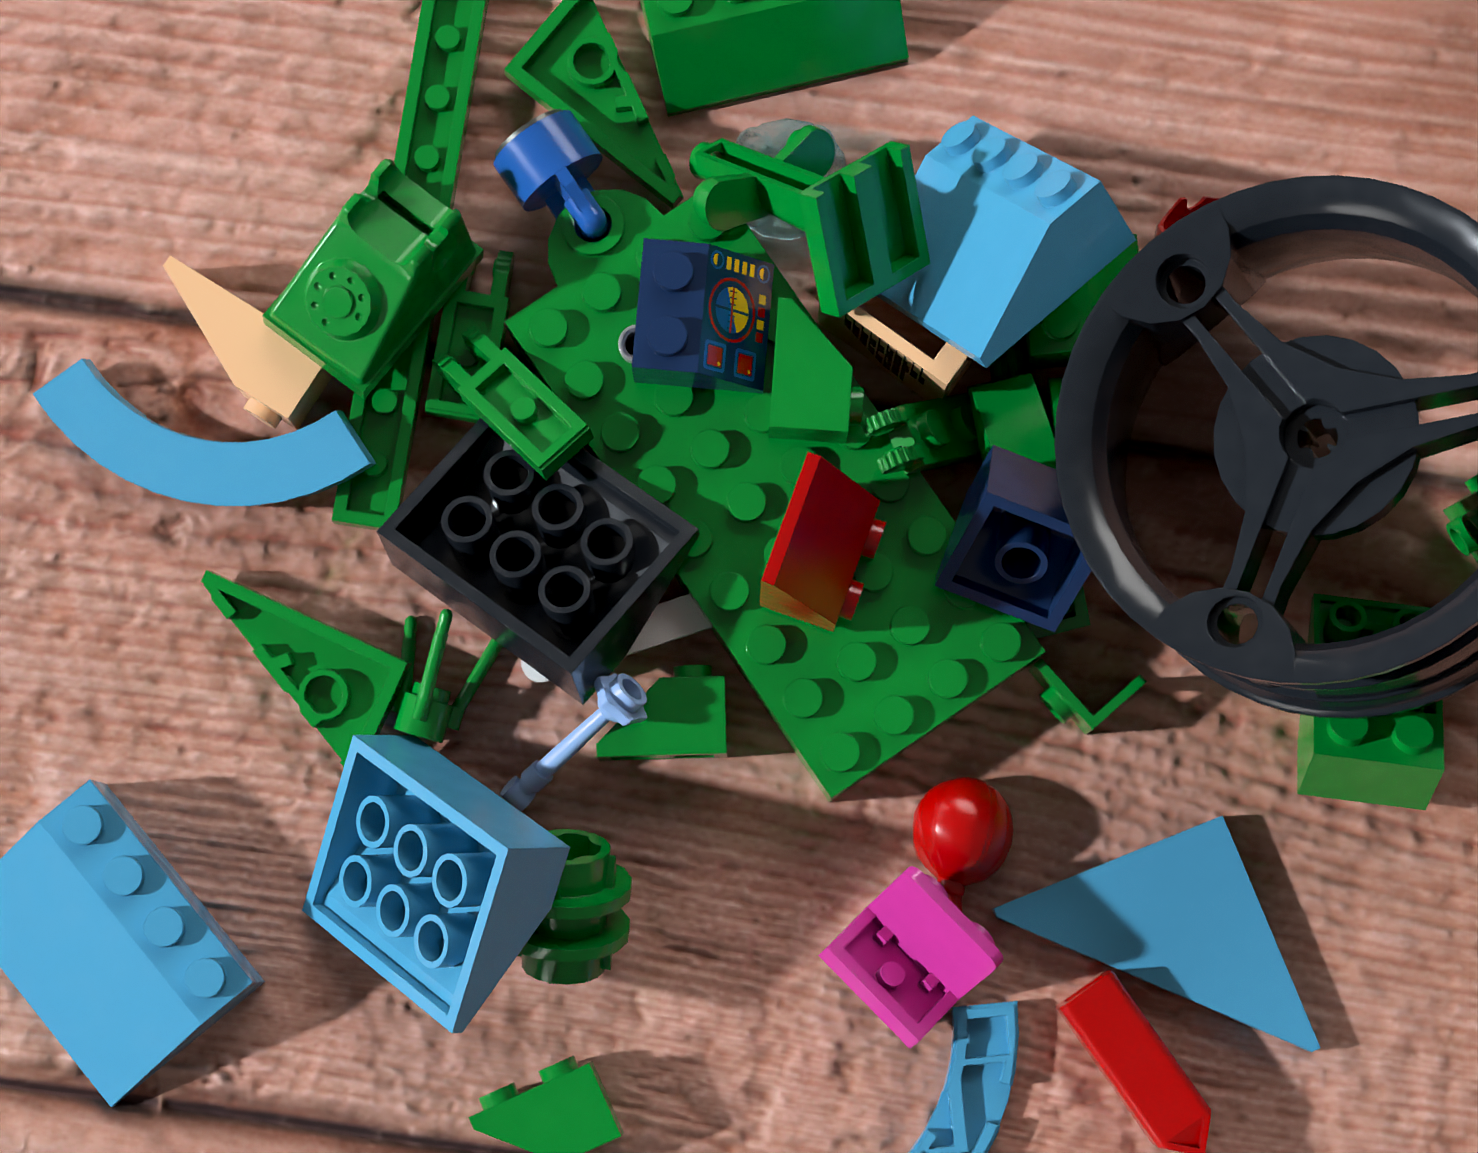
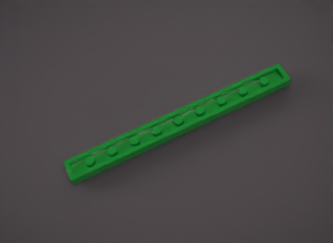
M422 0L394 163L405 176L452 210L489 0ZM434 317L365 400L355 392L353 394L349 422L376 464L354 478L337 485L332 514L334 524L378 530L403 503Z

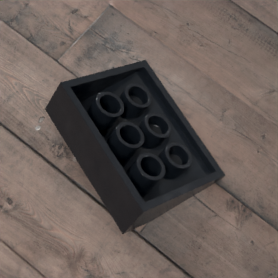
M481 418L376 531L393 566L582 705L596 691L594 687L596 678L599 676H609L626 657L700 536L698 528L583 448L550 478L545 480Z

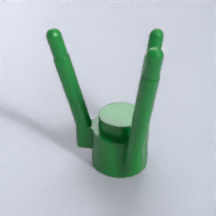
M443 609L440 613L421 683L414 681V685L417 618L410 615L405 619L401 658L412 664L391 710L398 713L394 729L439 743H443L447 728L459 731L466 708L503 648L493 638L490 640L453 704L449 705L451 692L435 687L453 613L449 609Z

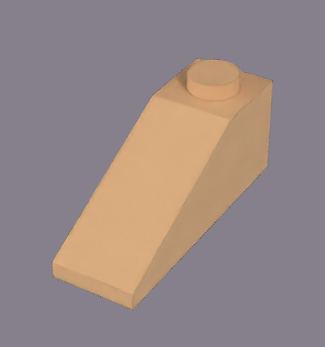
M169 256L163 267L233 384L248 399L243 409L274 429L282 420L298 430L333 376L266 326L262 317L264 313L179 260Z

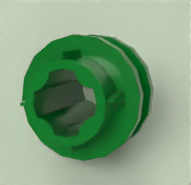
M547 830L570 846V850L552 907L517 956L522 957L521 967L525 973L536 980L549 984L565 985L585 983L598 978L605 970H611L612 955L628 943L630 919L622 907L630 901L632 877L624 867L616 864V856L610 855L611 845L605 838L583 830Z

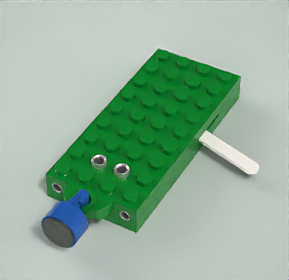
M554 109L545 112L521 126L500 145L495 153L496 158L493 166L522 208L530 212L547 206L556 219L548 238V265L557 287L505 321L511 339L539 380L590 427L594 438L585 445L589 453L698 528L700 536L674 576L687 595L657 604L627 655L711 629L824 796L831 802L1031 665L1046 652L1024 620L935 586V579L956 522L921 472L905 475L904 471L882 475L876 460L882 457L885 452L893 449L888 434L866 437L862 426L849 425L846 443L769 438L778 297L792 298L820 331L821 329L747 223L726 231L715 230L700 220L693 208V196L663 215L646 198L626 190H594L587 178L598 168L603 156L570 110ZM644 238L712 244L774 264L763 394L634 382L632 358ZM852 375V386L861 387ZM865 392L862 422L868 417L879 413ZM808 452L822 456L880 500L875 518L887 522L874 559L861 555L853 576V580L864 583V587L852 620L839 617L834 632L760 606L761 579ZM521 660L522 670L530 680L537 683L550 681Z

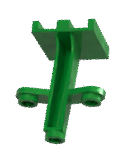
M806 125L794 131L789 136L786 145L774 158L723 138L713 143L701 142L696 145L690 155L689 167L694 177L704 180L697 186L693 194V208L700 220L715 230L726 231L772 215L805 232L822 313L840 318L931 264L910 145L890 141L827 177L823 176L827 174L833 164L835 144L832 136L827 131L815 125Z

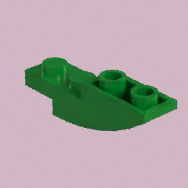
M1026 372L967 387L982 464L991 447L996 445L1056 469L1055 439L1031 373ZM1083 586L1055 632L1026 622L1037 639L1091 625Z

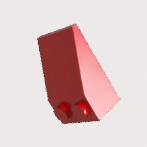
M811 452L807 453L761 579L760 606L834 632L839 617L852 620L864 587V583L853 580V576L861 555L874 559L887 522L875 518L880 500L822 456Z

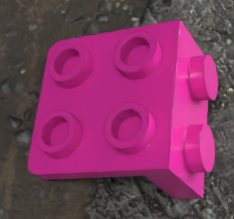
M913 866L908 867L818 955L909 1049L916 1045L961 997L994 972L1004 960L1002 953L995 946L989 932L978 923L970 921L949 900L946 890L935 878L924 874Z

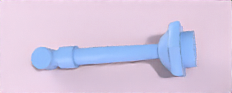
M613 673L609 676L597 677L594 687L597 693L599 709L557 744L540 761L535 760L521 773V778L514 776L500 792V796L519 811H523L534 799L536 792L542 790L553 779V774L570 760L609 721L620 723L622 726L645 721L647 715L643 705L647 702V697L641 685L634 678L623 673L619 675Z

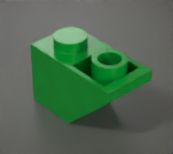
M574 1055L538 1071L543 1083L519 1094L513 1082L478 1098L483 1111L469 1117L474 1130L532 1153H585L621 1137L624 1133L593 1061L579 1067Z

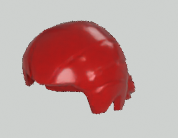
M958 777L937 784L918 803L913 821V847L916 856L937 878V881L946 890L949 900L961 912L965 886L987 880L1005 862L1012 846L1014 832L1013 818L1009 806L995 787L974 777Z

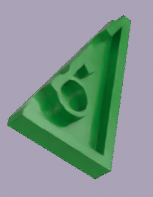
M562 0L505 67V76L548 111L554 109L570 110L602 154L671 209L676 208L684 199V196L676 181L675 173L666 154L662 151L650 125L646 110L628 72H626L620 60L616 45L610 33H608L594 1Z
M209 570L205 571L201 582L211 594L212 601L226 619H230L254 648L252 652L283 691L291 695L299 705L302 715L313 728L318 729L342 761L340 763L344 767L353 735L380 734L412 663Z

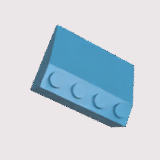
M972 116L967 121L954 125L943 135L941 143L925 155L915 175L931 264L880 293L877 297L987 368L1136 241L1100 180Z
M353 735L302 911L449 1032L462 1033L550 911L570 846L415 735Z
M91 779L88 780L40 819L0 859V968L110 1107L118 1104L265 982L105 783Z

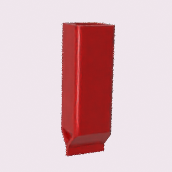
M1106 970L1056 1006L1057 1010L1150 1142L1158 1148L1173 1151L1206 1153L1211 1108L1113 970Z

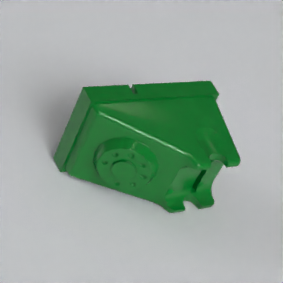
M384 159L371 173L370 181L365 190L359 194L354 193L343 205L338 216L287 287L262 315L263 322L365 400L481 262L484 249L471 240L458 209L452 210L405 176L391 159Z

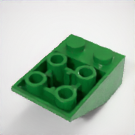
M1314 593L1311 603L1307 644L1349 641L1377 634L1411 620L1429 610L1430 607ZM1443 700L1393 715L1361 719L1317 718L1300 715L1297 739V794L1426 810L1445 771Z

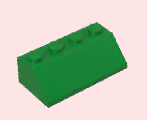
M640 0L668 117L905 63L909 60L900 0Z

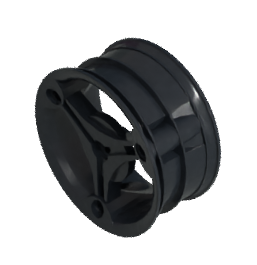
M1340 175L1302 176L1267 182L1236 191L1202 206L1176 221L1151 240L1122 268L1104 290L1081 329L1062 379L1056 411L1054 442L1057 480L1063 508L1074 539L1088 566L1106 592L1129 617L1156 639L1176 650L1179 655L1205 676L1231 692L1251 701L1292 714L1336 719L1388 716L1418 709L1443 700L1478 682V569L1452 594L1424 613L1377 634L1349 641L1307 644L1284 617V613L1291 594L1321 540H1336L1361 532L1384 518L1405 496L1417 474L1420 459L1478 441V413L1424 424L1420 415V411L1478 400V372L1467 375L1403 379L1397 368L1380 353L1352 339L1321 335L1299 337L1282 342L1243 309L1241 305L1261 288L1267 278L1309 264L1340 259H1378L1422 267L1454 280L1478 298V222L1464 212L1433 196L1403 185L1371 178ZM1228 315L1262 353L1250 361L1243 370L1237 366L1209 333ZM1199 341L1228 387L1220 403L1214 426V456L1221 480L1235 502L1245 511L1232 567L1223 588L1192 592L1179 599L1162 584L1152 570L1135 536L1127 509V456L1132 431L1152 381L1162 366H1166L1179 358ZM1329 434L1335 441L1336 446L1327 444L1331 453L1318 458L1310 447L1312 445L1318 448L1320 445L1316 439L1322 435ZM1276 532L1286 536V539L1261 600L1251 594L1250 590L1272 534ZM1249 613L1256 614L1258 620L1256 633L1253 638L1240 644V625L1245 615Z

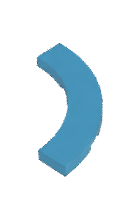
M80 359L33 393V396L59 429L97 463L140 487L186 502L214 506H260L286 502L321 493L354 478L376 464L341 410H335L315 423L274 438L250 442H220L176 432L147 418L144 413L125 400L104 379L90 359Z
M1018 1001L951 1007L952 1043L945 1083L925 1129L907 1153H988L999 1131V1125L1008 1103L1016 1071L1019 1040Z

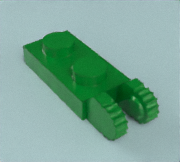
M499 250L498 257L493 265V282L490 295L470 291L472 278L476 271L475 268L444 304L434 358L444 351L449 356L454 357L463 369L473 376L485 365L481 359L476 358L468 350L462 338V334L473 325L501 350L503 349L506 333L505 321L508 319L511 305L508 295L514 268V252ZM433 365L425 404L426 414L476 423L480 417L462 400L460 394L439 374Z
M474 325L462 334L468 350L485 364L473 376L466 372L454 357L449 356L444 351L432 360V364L439 374L460 394L462 400L545 480L550 478L594 438L590 427L507 348L501 350Z
M968 393L948 396L943 399L937 398L899 405L874 414L860 423L866 437L888 434L893 445V449L885 452L882 457L876 460L882 475L904 471L905 475L968 462L981 457Z

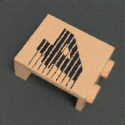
M818 293L815 296L817 301H819ZM819 302L818 324L925 400L948 397L974 362L973 359L947 342L933 360L862 308L857 307L839 318L822 313Z

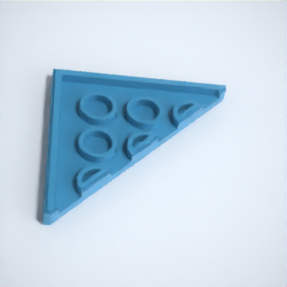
M1223 815L992 908L997 919L1027 930L1046 940L1097 960L1170 993L1179 995L1301 1049L1313 1052L1321 1048Z

